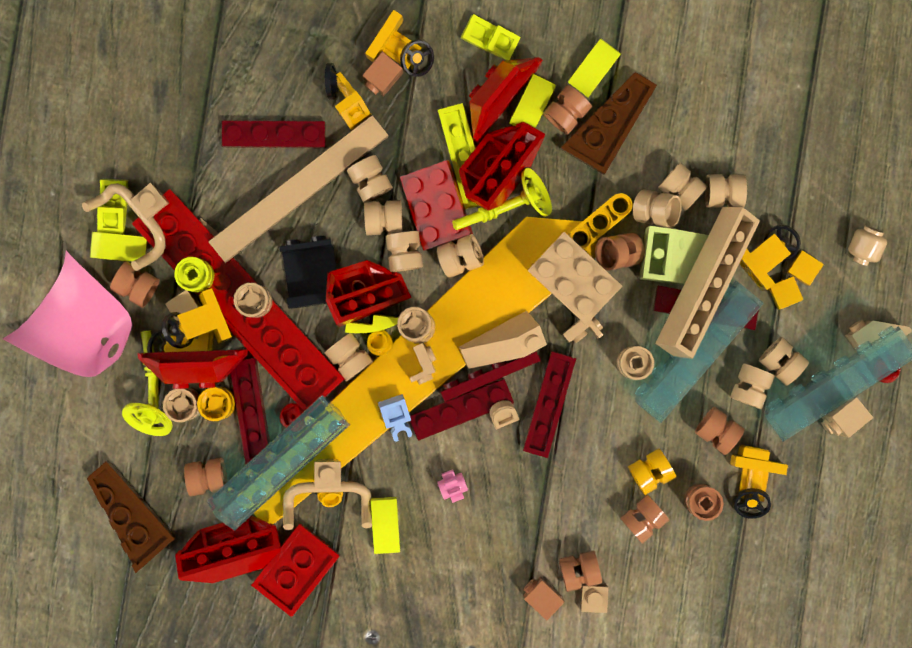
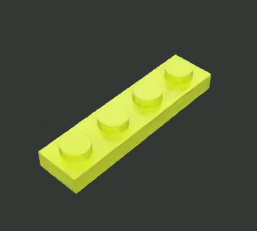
M463 103L439 109V118L465 210L479 207V205L466 198L459 175V169L475 150Z

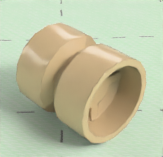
M376 155L365 158L347 169L353 184L359 185L357 191L363 203L374 200L393 188L387 175L381 174L383 168Z
M680 162L658 188L663 193L679 196L682 209L686 211L705 191L707 185L698 177L692 178L690 176L691 171Z
M723 174L707 175L705 181L707 185L705 189V204L707 208H722L724 204H727L728 207H745L747 199V180L745 175L730 174L728 178H724Z
M645 189L637 194L633 204V216L636 222L655 224L665 228L675 227L682 210L679 196L667 193L658 194L656 191Z
M401 200L386 201L385 205H381L379 201L364 202L367 236L381 235L384 230L388 234L403 232Z
M419 231L386 235L387 250L392 252V255L388 258L390 272L423 268L422 253L417 251V248L421 246Z
M473 234L459 238L457 244L451 241L437 247L440 265L445 275L449 278L462 274L464 268L470 271L484 265L481 247Z
M246 283L236 290L234 305L240 314L259 318L270 311L272 296L266 287L256 283Z
M410 307L405 309L398 318L397 327L399 333L405 339L413 343L422 344L433 337L435 322L432 316L419 307Z
M352 333L343 337L325 352L333 364H339L338 371L346 382L373 362L365 350H359L360 343Z
M780 337L765 350L759 358V362L769 371L775 370V377L785 386H788L801 375L808 366L809 361L801 353L793 352V346L783 337ZM784 355L786 356L781 364L777 363Z
M629 346L619 353L617 368L628 379L642 380L652 373L654 358L646 348Z
M743 363L738 375L740 383L734 385L730 398L762 410L767 397L764 391L770 389L775 375Z
M192 388L170 391L163 401L165 415L175 422H186L196 418L200 414L197 408L200 394Z

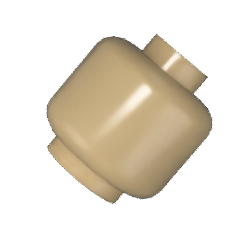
M864 226V229H857L848 248L850 254L854 255L853 261L868 266L869 262H879L887 245V239L883 237L884 232L870 226Z

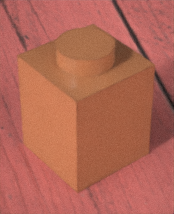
M382 52L362 75L364 81H366L364 86L374 95L379 92L382 96H385L403 74V69Z
M541 576L537 581L533 578L523 589L525 591L523 594L524 600L546 621L565 602L563 597Z

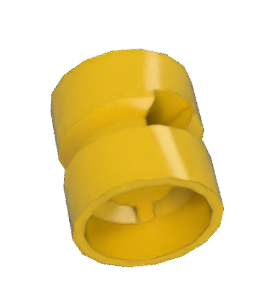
M222 386L204 390L197 401L200 415L209 421H220L231 416L236 408L234 393Z
M660 448L646 455L645 461L639 459L627 466L644 495L657 489L659 482L666 484L676 478L673 468Z

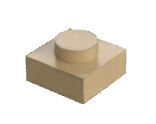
M582 584L581 612L607 613L608 586L594 585L588 587L586 584Z

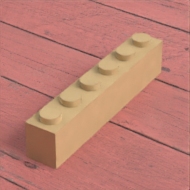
M722 207L655 343L673 356L694 358L760 222L759 219L743 207Z

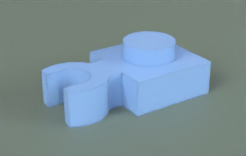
M403 394L378 402L386 429L391 427L394 441H399L397 434L400 431H406L408 437H411L412 432L407 423L411 421Z

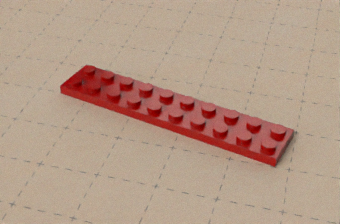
M169 189L163 194L169 201V204L153 216L165 236L166 246L161 256L174 271L177 264L187 257L202 259L213 267L215 273L214 282L209 289L212 288L228 329L302 410L308 414L345 379L273 299L270 311L262 317H247L239 313L234 305L236 290L246 283H258L234 257L226 263L209 243L214 238V235L181 199ZM138 217L132 225L154 248L155 240L153 234Z

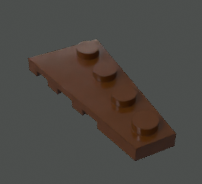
M634 72L560 150L605 175L657 84Z
M109 460L105 461L87 477L99 504L104 508L109 518L112 529L115 530L121 541L125 554L127 553L132 563V568L137 573L168 546L176 536Z

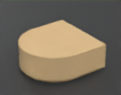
M510 401L495 403L489 412L496 430L520 420L514 405Z

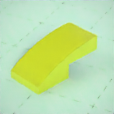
M473 14L460 38L495 56L510 60L521 37Z
M600 39L568 83L589 97L621 53L603 39Z
M533 74L509 124L516 126L518 123L525 122L536 128L556 85Z
M101 179L100 194L110 184L118 183L128 188V180ZM114 194L108 202L97 207V232L124 234L127 202L120 195Z
M92 232L90 258L132 262L146 255L147 240L140 236Z
M374 314L372 324L351 322L346 324L345 333L381 331L397 325L399 317Z
M397 497L371 498L374 554L399 553L400 538Z

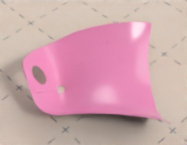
M66 250L60 275L50 292L30 318L16 331L4 337L3 340L62 370L79 376L94 377L119 359L127 343L132 328V321L123 305ZM102 338H109L107 343L103 346L101 344ZM118 343L119 348L116 354L109 358L108 354L111 347Z

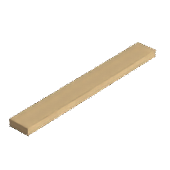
M372 115L216 235L209 243L225 263L388 138V134Z

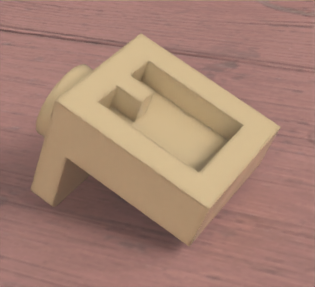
M593 317L587 325L581 320L577 321L561 335L567 343H570L572 340L577 343L588 334L585 330L589 328L595 337L599 339L603 336L600 331L603 327Z

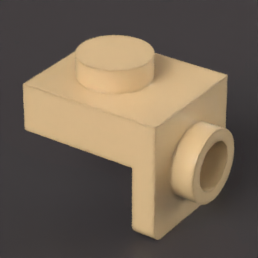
M424 343L413 347L423 372L410 377L411 383L417 380L419 385L433 379L431 374L436 372L432 363L436 360L431 346L425 347Z

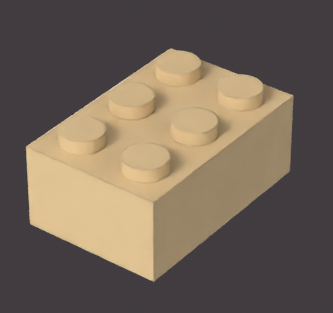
M565 232L528 270L585 325L622 288V285Z

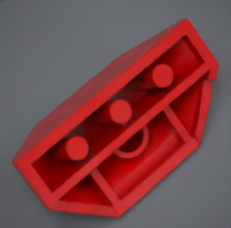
M541 58L505 60L498 66L494 64L485 75L488 78L482 86L479 84L475 86L469 94L471 98L469 107L473 142L478 144L533 74L540 68L543 62Z
M525 122L487 133L459 169L466 198L488 211L502 206L522 180V171L526 168H531L545 138V133Z
M368 260L331 271L327 275L326 302L336 325L339 327L374 315L412 298L400 273L390 272L385 267Z
M248 350L137 354L138 359L164 384H173V389L189 388V383H199V388H215V382H223L248 355Z
M246 515L199 529L183 549L175 554L178 579L181 581L216 583L263 569L281 551L276 525L269 524L254 516Z

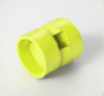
M187 257L177 264L174 277L181 288L191 292H203L212 286L215 273L213 267L208 262L196 257Z

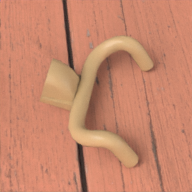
M151 183L135 196L128 188L121 184H110L100 195L83 202L82 207L84 211L89 212L108 202L114 194L120 195L149 228L155 240V246L149 253L132 261V268L138 271L156 261L164 252L166 246L165 236L153 216L167 206L169 201Z
M338 459L316 460L314 462V482L298 483L285 491L283 497V528L286 530H291L294 527V497L301 493L354 492L361 496L362 527H372V497L370 490L357 482H341V461Z

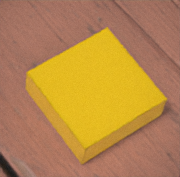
M801 250L787 270V273L805 285L810 286L824 264Z
M794 276L777 282L769 288L778 310L803 300Z
M739 445L738 455L769 461L770 452L762 448Z

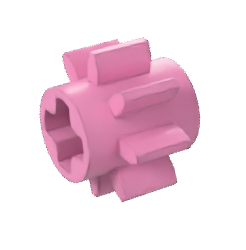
M452 469L442 473L443 480L437 483L443 499L451 498L452 503L464 499L463 492L468 491V487L462 472L455 475Z

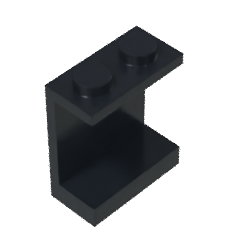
M326 236L311 237V242L301 243L300 239L285 241L286 246H279V250L283 255L289 296L287 298L288 309L327 304V275L329 272L337 270L333 241L331 239L326 240Z

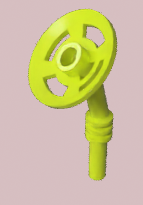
M526 168L521 173L523 187L521 195L506 200L502 206L489 211L482 207L478 208L477 212L453 220L452 224L455 230H459L480 221L485 223L496 219L501 213L524 204H531L542 216H548L552 212L550 196L540 177L532 169Z
M151 330L140 332L144 353H148L147 346L152 336ZM145 367L144 371H147L145 376L148 377V404L129 403L124 406L122 416L130 426L142 433L153 436H165L171 432L173 424L159 409V378L150 369ZM160 422L164 425L163 427H153V426H152V425L158 424V423H160Z

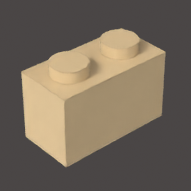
M844 395L819 414L824 420L821 424L829 434L832 435L834 433L837 436L847 438L851 437L873 419V416L857 397Z

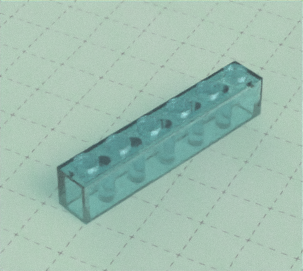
M739 282L730 283L694 358L677 357L669 353L671 357L665 364L661 362L652 372L654 377L648 384L644 382L635 392L637 395L635 398L636 403L662 423L764 303Z
M892 326L886 328L878 334L880 338L872 343L870 341L864 342L856 348L857 353L848 358L845 355L833 363L835 367L829 371L821 370L811 377L812 381L804 387L802 384H799L788 392L790 396L782 401L778 398L766 406L768 410L765 411V417L781 440L784 442L912 361V344L899 326L896 328Z
M323 395L319 397L207 500L215 517L235 531L350 425L340 410Z

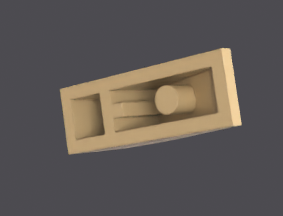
M525 311L465 343L459 349L466 366L470 369L522 358L547 344L540 325Z

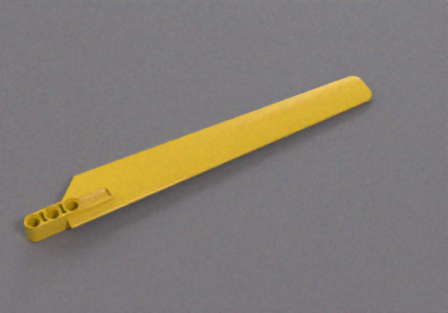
M623 193L614 195L584 221L525 217L483 257V266L468 271L426 311L435 322L433 337L424 343L425 347L431 346L436 360L432 362L436 369V372L431 374L433 379L420 385L417 380L411 383L410 377L423 372L413 347L419 344L413 343L400 335L393 342L392 348L387 354L378 356L273 456V460L267 461L243 484L240 492L241 498L254 515L269 524L279 521L283 517V497L285 491L298 483L314 482V462L316 460L338 459L341 461V468H343L390 429H386L378 402L403 394L408 412H410L466 366L459 349L460 346L525 311L530 313L547 299L552 293L528 270L563 232L572 239L573 235L577 232L585 234L587 242L580 247L595 259V248L598 239L631 211L632 200L630 197ZM620 199L625 202V212L619 213L614 210L613 202ZM594 217H604L607 222L604 229L595 228L593 225ZM311 493L296 495L294 497V507Z

